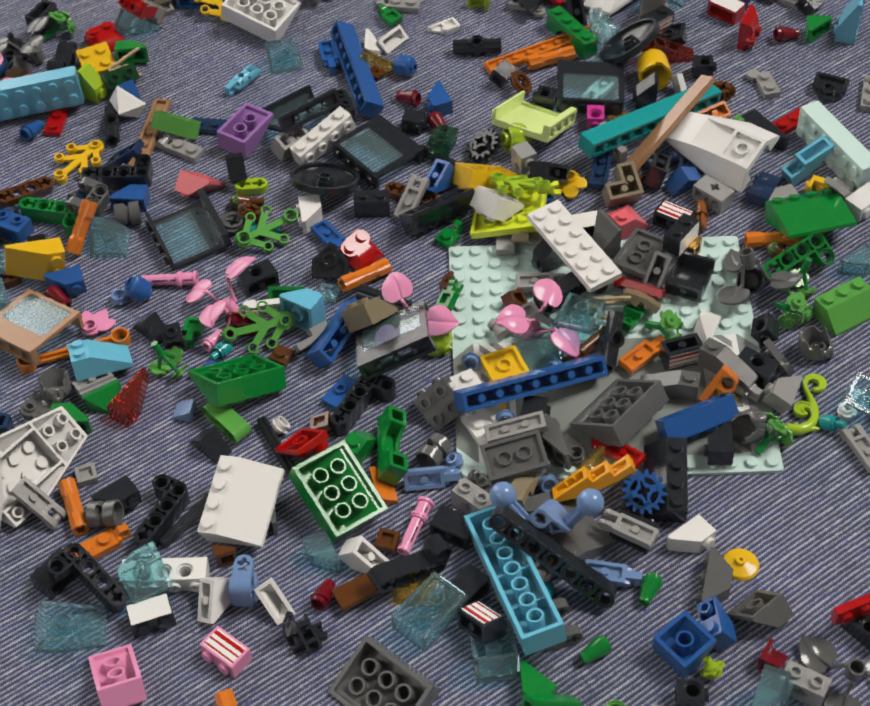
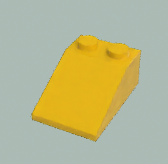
M455 162L452 183L458 185V188H474V191H476L478 185L491 189L496 186L489 183L490 174L501 172L505 174V177L517 176L518 173L502 166Z
M60 237L5 245L6 275L45 281L44 274L65 269V250Z

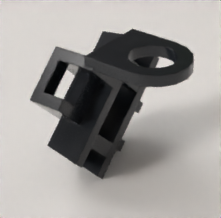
M288 611L283 620L282 632L294 655L304 650L309 655L322 649V642L327 640L328 635L322 629V622L320 621L312 625L307 614H304V620L296 623L293 612ZM308 627V629L302 632L300 631L301 629Z

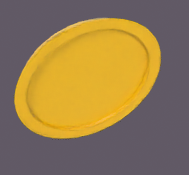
M737 548L729 550L723 555V558L733 568L732 579L747 581L757 575L760 567L759 561L750 551Z

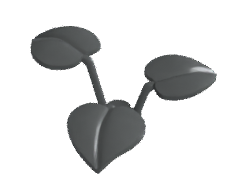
M49 16L39 17L27 26L26 32L27 34L31 33L32 38L21 48L10 42L7 37L1 38V54L10 45L19 50L21 54H25L27 58L30 57L35 64L43 62L46 58L42 52L44 37L42 35L35 36V33L40 32L45 27Z
M742 248L739 252L730 249L725 258L724 267L728 272L741 271V283L739 287L727 286L721 289L718 293L719 303L725 305H737L745 302L750 296V290L743 288L745 270H752L756 264L766 280L770 282V287L775 290H787L794 287L804 275L796 272L780 271L773 273L769 277L760 264L759 258H755L753 248Z
M803 635L799 643V655L805 667L820 674H823L827 667L829 669L844 667V675L849 680L845 695L840 693L830 694L824 701L823 706H862L857 698L849 697L853 684L859 681L863 675L865 678L870 677V658L866 662L859 658H853L849 663L844 661L841 664L832 665L837 659V651L834 645L822 638Z

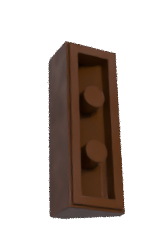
M367 573L332 590L335 603L343 611L379 594V591L367 577Z

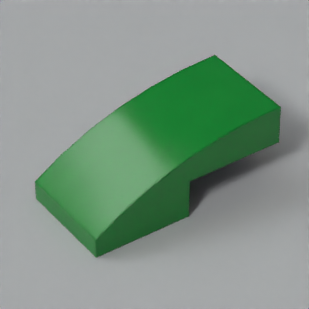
M628 304L624 306L622 330L627 332L633 330L648 311L640 305L637 307Z

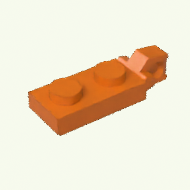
M661 335L652 341L645 339L618 360V365L632 376L659 355L660 342L666 339Z
M124 523L116 528H109L80 543V545L97 560L120 548V544L124 542V539L131 536V532L127 524Z

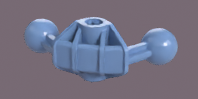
M498 482L492 486L489 493L490 501L495 507L505 505L543 533L551 534L559 532L569 533L583 517L595 516L604 507L603 495L593 488L580 492L577 497V506L570 513H567L557 500L548 499L530 515L516 501V490L510 483Z

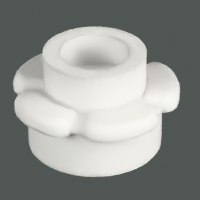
M839 404L837 413L840 419L849 421L857 415V410L853 404Z
M278 416L272 420V428L276 433H288L287 430L290 428V423L284 417Z

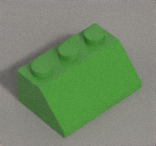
M858 276L815 297L812 314L834 337H837L870 320V286Z

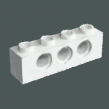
M207 557L122 559L120 584L125 592L130 594L137 592L157 593L161 591L199 592L200 578L209 577L210 566Z

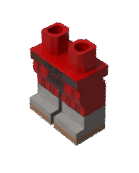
M151 0L118 1V4L123 9L138 18L143 19L144 17L159 24L162 23L167 10Z

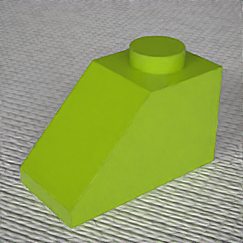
M86 63L77 71L84 99L98 104L108 95L105 81L90 63Z

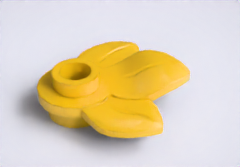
M569 170L568 183H559V188L555 189H561V193H564L567 199H573L578 195L579 189L586 188L588 183L576 171Z

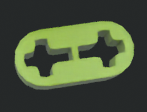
M261 177L247 178L236 181L235 190L237 194L261 195L268 191V182L265 178Z

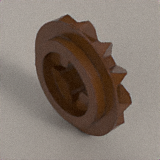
M521 71L511 73L509 80L517 93L524 90L525 95L529 94L532 91V83L528 76Z
M721 80L715 81L714 85L722 91L720 100H728L735 95L733 83H727V80L725 82Z
M251 202L239 204L237 210L243 218H245L248 212H252L256 215L255 222H259L261 216L260 206Z

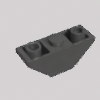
M710 547L709 555L705 554L703 567L707 568L706 573H701L700 585L704 587L703 591H698L696 603H701L713 595L717 597L720 603L729 598L733 568L716 548Z

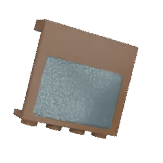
M28 289L0 311V349L33 366H37L41 362L37 350L70 323L79 328L85 327L82 315L78 310L71 309L65 304L58 303L52 298L45 297L39 292Z

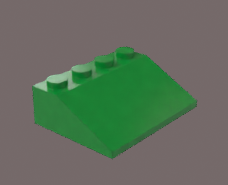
M823 188L821 191L816 192L807 191L801 195L791 194L785 198L775 197L770 201H765V222L789 239L811 235L815 232L822 233L857 226L856 219L841 195L832 188Z
M255 353L187 370L188 375L207 401L218 408H225L231 403H243L249 398H261L262 395L268 393L276 394L279 390L286 389L285 366Z
M345 440L292 467L288 475L331 545L349 536L388 510L387 505Z

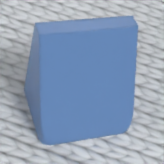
M195 399L178 402L172 419L191 422L197 408Z

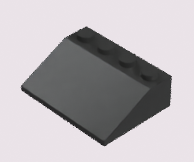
M616 379L570 423V426L607 446L622 447L663 408L669 399L660 380Z
M552 491L527 498L525 505L522 507L530 515L545 501L553 499ZM575 499L559 502L567 513H570L577 506ZM591 516L583 517L569 533H545L584 562L585 559H595L616 545V541L604 529L598 527L597 522ZM550 554V555H549V556L552 557V558H555V559L558 558V557H557L556 555H554V554ZM567 567L568 570L575 571L574 568Z
M365 635L328 692L345 706H431L442 689L378 640Z

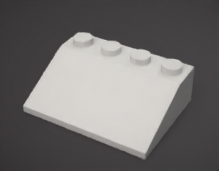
M225 0L221 4L222 19L276 44L285 34L301 2L297 0Z
M220 455L197 532L207 541L263 548L285 470L241 457Z

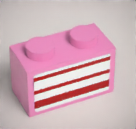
M218 625L200 643L202 657L208 663L213 662L224 675L229 674L233 678H236L253 660L250 648Z

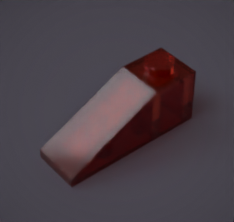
M658 36L642 50V52L649 49L661 50L665 53L669 63L692 62L694 55L692 48Z
M142 367L107 405L110 418L126 427L135 422L142 411L149 383L145 367Z

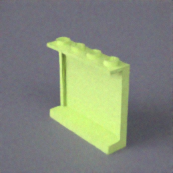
M523 90L495 107L491 113L493 125L504 129L513 126L521 129L525 136L548 143L574 125L577 108L571 106L564 112L558 113L523 101L525 95ZM512 123H522V124H524L527 128H524V127H521V126H518V125H515V124H512Z

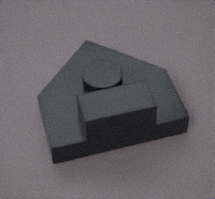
M682 22L665 27V30L660 34L658 33L654 41L665 45H685L687 41L686 23Z
M817 71L812 88L824 105L845 96L850 79Z
M331 242L312 259V279H338L349 273V260Z

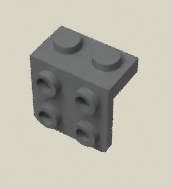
M448 375L435 378L431 382L432 386L428 389L424 387L416 394L418 397L412 401L435 431L441 430L462 413L456 410L454 390L449 385L452 380Z

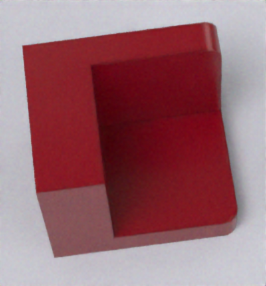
M770 638L759 657L757 669L777 679L788 660V656L773 649L774 640Z

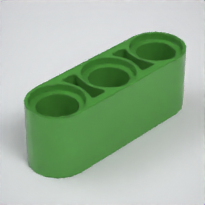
M154 110L151 128L190 139H198L201 126L200 121L160 110Z
M208 402L201 407V411L207 420L232 443L237 444L252 433L250 425L229 405L225 408H218L216 405Z

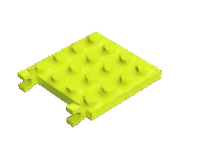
M559 181L551 182L548 193L555 197L561 196V189H554L559 188ZM508 185L507 195L524 204V208L507 220H496V222L486 219V215L478 214L474 210L470 231L471 238L482 239L519 234L520 232H537L527 220V214L545 206L547 194H538L536 189L521 187L523 188L524 195L514 197L513 189Z

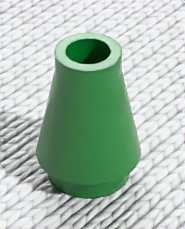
M647 572L642 577L638 598L640 604L650 606L651 601L663 586L661 576L653 572Z
M604 635L595 636L578 656L587 665L594 660L608 655L609 651L612 650V646Z

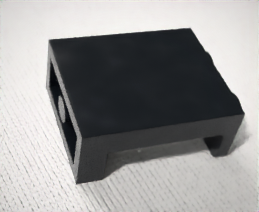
M684 251L678 257L671 276H667L665 283L666 293L701 303L714 273L715 260Z

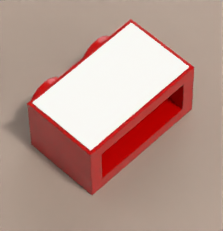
M709 0L707 14L734 26L744 17L746 3L739 0Z

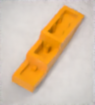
M627 454L612 465L605 460L590 471L584 466L551 488L553 499L558 502L577 498L580 492L585 489L601 490L636 471L633 459Z

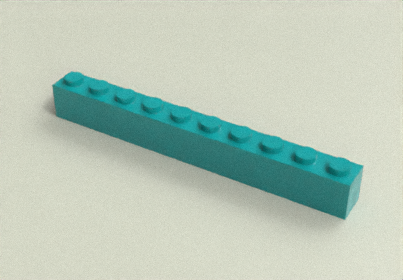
M713 84L690 112L697 113L718 103L722 91ZM689 89L580 133L578 147L590 158H593L650 134Z

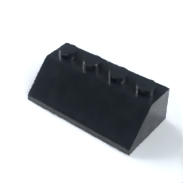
M458 188L399 214L398 216L405 234L416 237L423 234L422 231L425 229L432 230L437 228L441 222L448 223L454 220V216L468 214V210L474 208L470 206L475 193L474 188Z
M665 437L644 446V453L646 454L644 471L648 469L649 475L655 471L657 473L656 479L662 477L663 480L660 484L667 485L663 492L668 494V496L662 497L665 504H658L659 511L653 508V512L650 515L648 510H645L644 517L659 522L685 523L688 514L687 438ZM645 478L646 483L649 485L656 484L653 480ZM644 487V497L646 498V501H648L647 493L650 492V490H647ZM659 492L652 497V503L656 501Z

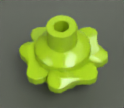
M710 656L703 658L705 666L699 673L700 676L710 680L720 678L725 663L721 660L713 661Z

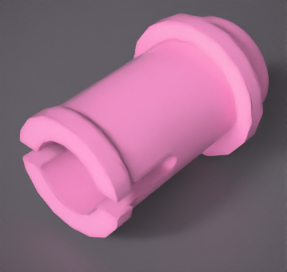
M216 329L208 338L203 339L202 347L206 351H213L214 346L223 340L222 334L219 337L217 336L222 330Z

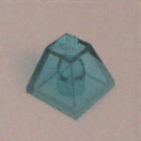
M601 7L590 8L589 31L598 38L599 45H604L621 28Z
M122 8L115 21V27L119 28V32L124 35H128V33L139 35L162 31L163 28L144 17L143 19L138 18Z
M297 37L265 42L271 75L303 69Z
M93 217L90 226V257L126 258L132 230L111 217Z
M548 332L512 343V345L516 346L530 371L547 367L548 362L555 360V358L563 362L564 352L552 343L550 338L552 333Z
M857 372L844 394L843 403L870 416V377Z
M153 541L134 549L117 570L132 605L173 587Z

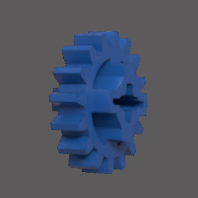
M645 469L644 474L637 470L636 476L633 474L629 475L630 481L624 480L627 488L621 489L623 492H626L622 499L629 500L626 506L631 507L633 505L632 511L634 513L640 509L641 515H644L645 510H648L651 515L653 508L658 511L660 510L659 503L665 504L662 497L668 496L666 492H663L667 485L660 484L663 478L659 477L656 479L657 473L655 471L649 475L648 469ZM645 478L653 480L656 484L649 485L646 483ZM637 481L636 489L631 491L632 485ZM642 483L647 490H650L647 493L648 501H646L642 494H639L642 492ZM659 492L656 501L652 503V497ZM633 500H642L644 506L636 504Z

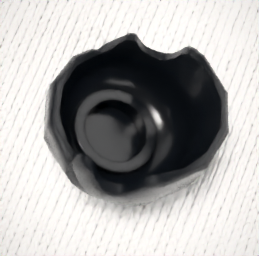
M755 267L752 270H745L743 288L749 289L750 295L759 293L765 285L763 273ZM741 271L736 278V285L738 287L741 283Z

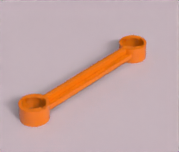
M119 327L114 329L110 336L95 339L94 341L129 346L131 338L126 328ZM120 336H126V337H125L124 339H122V340H117V339L121 338ZM68 347L39 354L41 362L38 365L70 357ZM19 358L16 360L20 372L24 374L33 373L38 368V365H24L27 362Z

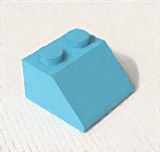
M305 288L279 295L281 312L289 311L293 314L295 318L293 326L307 331L326 320L323 295L318 291ZM287 317L282 318L284 322H289Z

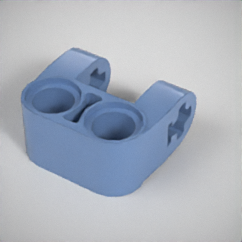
M246 554L238 556L234 561L232 576L229 582V597L232 606L254 608L257 594L253 589L259 585V579L254 571L255 566L252 557ZM244 562H247L248 565L245 566V570L243 571L241 569V566H243Z

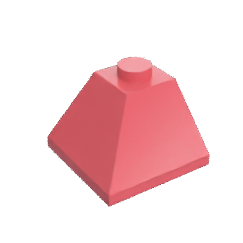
M180 170L174 190L179 191L181 196L190 198V196H199L197 191L204 188L205 192L208 193L224 187L226 183L197 172Z
M629 204L607 213L622 230L621 240L630 237L636 227L643 230L649 227Z

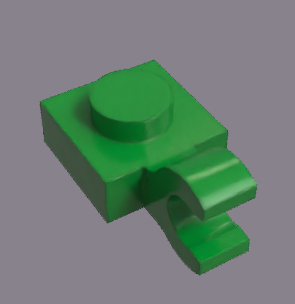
M384 4L378 6V9L381 10L378 12V15L389 27L403 21V16L394 8L389 10Z
M457 219L452 224L451 229L445 227L435 237V243L449 250L450 247H453L460 240L459 234L464 230V228L460 227L463 225V222Z
M450 279L447 289H442L435 306L442 305L452 311L459 297L458 292L462 291L464 285L458 284L457 279Z
M186 317L182 328V333L185 335L184 341H187L186 348L193 349L195 337L202 336L205 326L200 322L199 318Z

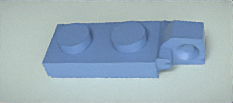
M433 466L408 469V472L403 476L404 490L445 488V485H449L450 481H460L459 468Z
M585 559L586 564L609 579L616 586H641L643 572L632 571L633 569L627 567V564Z

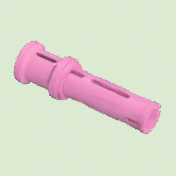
M197 270L188 273L178 271L176 274L142 275V278L150 282L152 286H195L199 282Z
M419 496L416 501L415 510L410 513V523L397 548V552L403 556L410 554L422 525L427 523L428 514L434 508V502L428 497Z

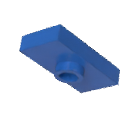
M344 374L322 397V404L335 410L357 380Z

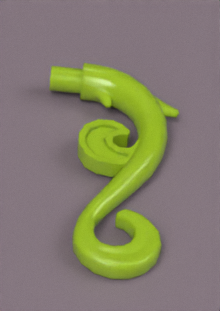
M812 373L803 378L802 388L807 401L796 402L793 407V414L798 418H805L808 415L806 411H809L810 417L802 424L798 422L795 424H785L787 429L792 431L793 436L804 435L820 429L816 427L819 420V408L808 388V383L814 382L818 384V387L812 388L813 393L825 391L827 381L819 374Z

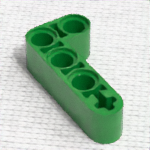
M24 197L19 201L18 204L22 216L31 218V221L63 225L66 237L69 239L78 215L66 208L65 201Z
M815 232L762 264V267L767 275L771 277L773 273L786 271L808 256L817 267H824L834 261L835 254L825 237L821 233ZM812 238L815 239V241H816V246H814V245L812 244V242H811V239H812ZM797 247L802 252L801 256L796 251ZM821 254L825 255L826 262L822 260ZM782 257L787 260L786 265L782 263ZM772 266L775 267V269H773L772 271L768 272V269H769L770 267H772Z

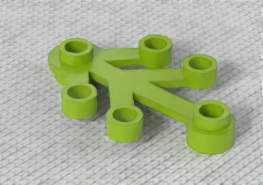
M496 172L490 174L489 183L497 186L498 194H507L508 185L513 189L514 197L524 195L523 188L521 187L536 189L538 194H547L548 190H550V181L543 180L541 177L528 178L527 175L505 177L504 173Z

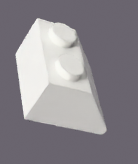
M479 185L470 203V206L476 209V213L486 215V219L492 222H496V220L505 221L524 208V204L511 196L498 194V190Z

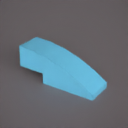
M823 135L797 152L795 159L781 168L782 176L795 186L811 174L829 156L835 146Z

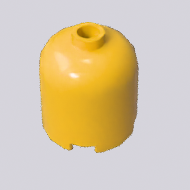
M649 49L639 56L637 60L639 82L652 73L658 72V90L668 86L672 72L665 53L658 49Z

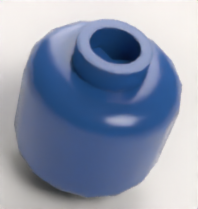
M404 54L398 55L392 63L394 72L405 77H411L418 68L415 58Z
M139 275L131 276L124 284L125 294L138 303L149 300L152 295L151 283Z

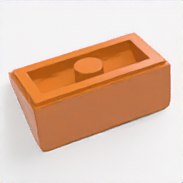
M725 100L697 112L722 118L732 115Z
M369 467L372 484L385 504L398 503L394 485L378 479V467Z

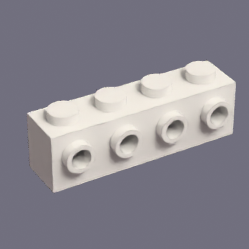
M340 106L290 147L294 161L299 165L315 162L333 146L332 142L355 128L351 114Z

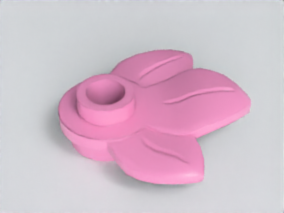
M103 309L93 315L86 310L81 314L85 326L81 328V331L85 336H94L98 332L108 331L116 323V320L109 319L107 309Z

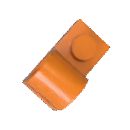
M724 364L698 399L703 402L715 397L718 393L716 388L723 393H732L739 383L738 375ZM730 378L733 381V385L727 386L724 383V379Z

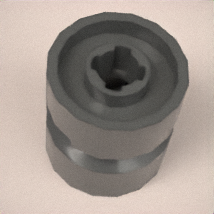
M139 201L128 202L127 206L123 203L113 204L117 227L126 226L128 222L132 225L142 223Z
M435 432L430 435L415 455L417 461L423 467L440 466L443 458L445 459L453 448L451 442L444 435Z
M120 500L91 501L86 507V521L89 527H117L123 523L124 508Z

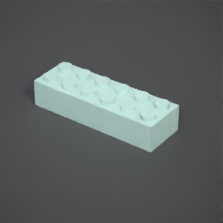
M818 100L801 106L796 128L797 135L803 139L807 146L823 135L835 146L824 162L839 179L852 188L853 192L870 182V152Z

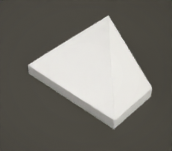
M399 24L380 37L377 42L387 55L409 37Z
M366 29L364 46L367 62L384 53L369 29Z
M118 86L109 100L119 115L139 118L146 105L145 102Z
M705 310L699 314L693 333L698 334L703 344L709 337L713 339L721 316Z
M272 577L253 589L277 626L283 622L288 611L293 612V615L295 614V611Z

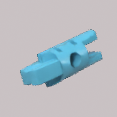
M250 64L225 86L226 94L232 96L241 91L260 76L262 71L259 68L255 69L254 65Z

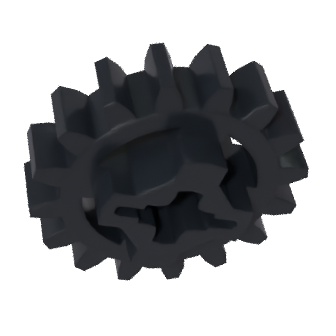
M488 128L485 131L481 129L479 134L474 133V138H470L471 143L467 144L466 152L468 157L475 163L478 161L480 164L483 160L488 162V158L493 159V155L499 153L497 149L501 148V136L494 129L489 130Z

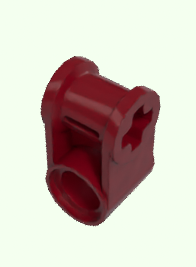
M229 312L225 317L227 323L224 328L228 326L240 328L256 323L246 316H240L238 312ZM228 330L226 335L233 337L234 333L232 330ZM258 331L239 336H256Z

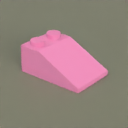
M131 644L88 656L101 706L136 705L141 701L147 700L143 680Z

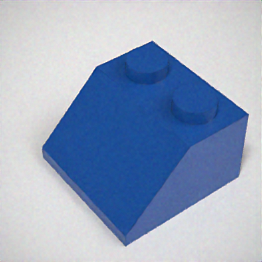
M684 610L653 637L652 649L685 679L701 665L703 658L714 647L717 639Z

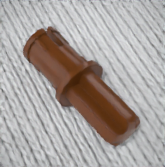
M698 200L695 204V218L700 220L699 231L707 229L709 214L707 212V202L705 200Z

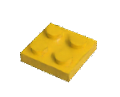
M107 42L75 51L81 67L86 63H90L99 75L107 73V68L115 63Z
M515 345L479 356L480 363L490 381L530 371Z

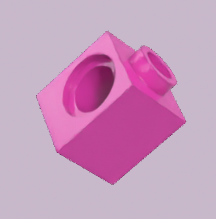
M587 105V130L604 122V105Z

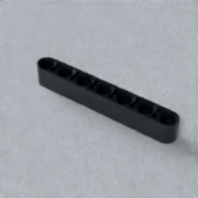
M499 505L494 509L489 519V525L494 531L598 606L609 608L614 604L617 588L613 582L509 507ZM496 516H501L505 520L501 521ZM514 529H519L522 533H517ZM532 542H538L540 546H535ZM550 554H554V555H556L558 558L555 559V558L550 557L549 555H550ZM567 567H572L575 571H570ZM584 580H590L593 583L588 584ZM605 592L610 594L611 596H604L602 593Z

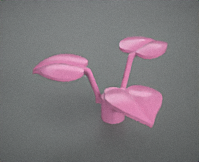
M255 257L238 258L226 269L225 273L227 276L225 279L232 298L225 297L219 300L208 291L212 285V282L208 279L201 280L191 289L185 299L187 303L197 302L204 294H208L216 301L214 305L207 306L199 315V320L204 326L213 329L217 318L222 312L226 315L229 312H238L239 306L236 304L238 300L234 295L230 280L238 277L256 260Z
M392 272L383 283L382 296L389 303H397L400 300L405 308L408 307L403 298H408L412 295L413 285L404 274ZM436 305L427 311L429 335L431 336L443 335L459 325V321L445 306ZM420 322L408 327V329H398L397 331L392 326L381 329L377 334L375 346L402 335L401 332H408L419 327Z
M546 278L540 279L534 284L533 293L539 301L544 302L538 312L542 313L547 304L553 308L561 304L563 298L562 291L556 282ZM515 304L506 306L496 318L495 324L504 327L514 334L521 335L525 339L554 331L550 338L559 350L575 358L579 355V336L569 326L562 325L559 329L553 327L539 331L540 322L534 318H527L525 310Z

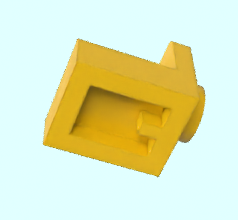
M813 175L810 181L807 180L804 191L816 192L830 187L824 183L826 178Z

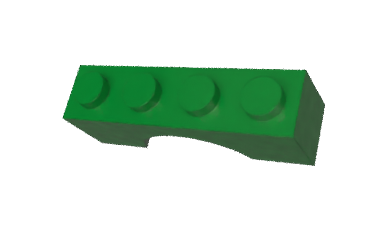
M560 5L547 11L546 27L555 35L565 32L573 44L575 53L583 60L597 54L598 38Z
M388 405L377 419L378 479L397 485L408 472V458L406 455L399 453L400 440L407 426L406 411Z

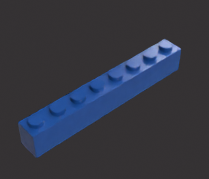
M337 20L330 31V35L358 112L361 115L375 118L383 111L384 104L354 25Z
M593 354L455 390L453 395L456 410L467 413L608 375L605 356Z

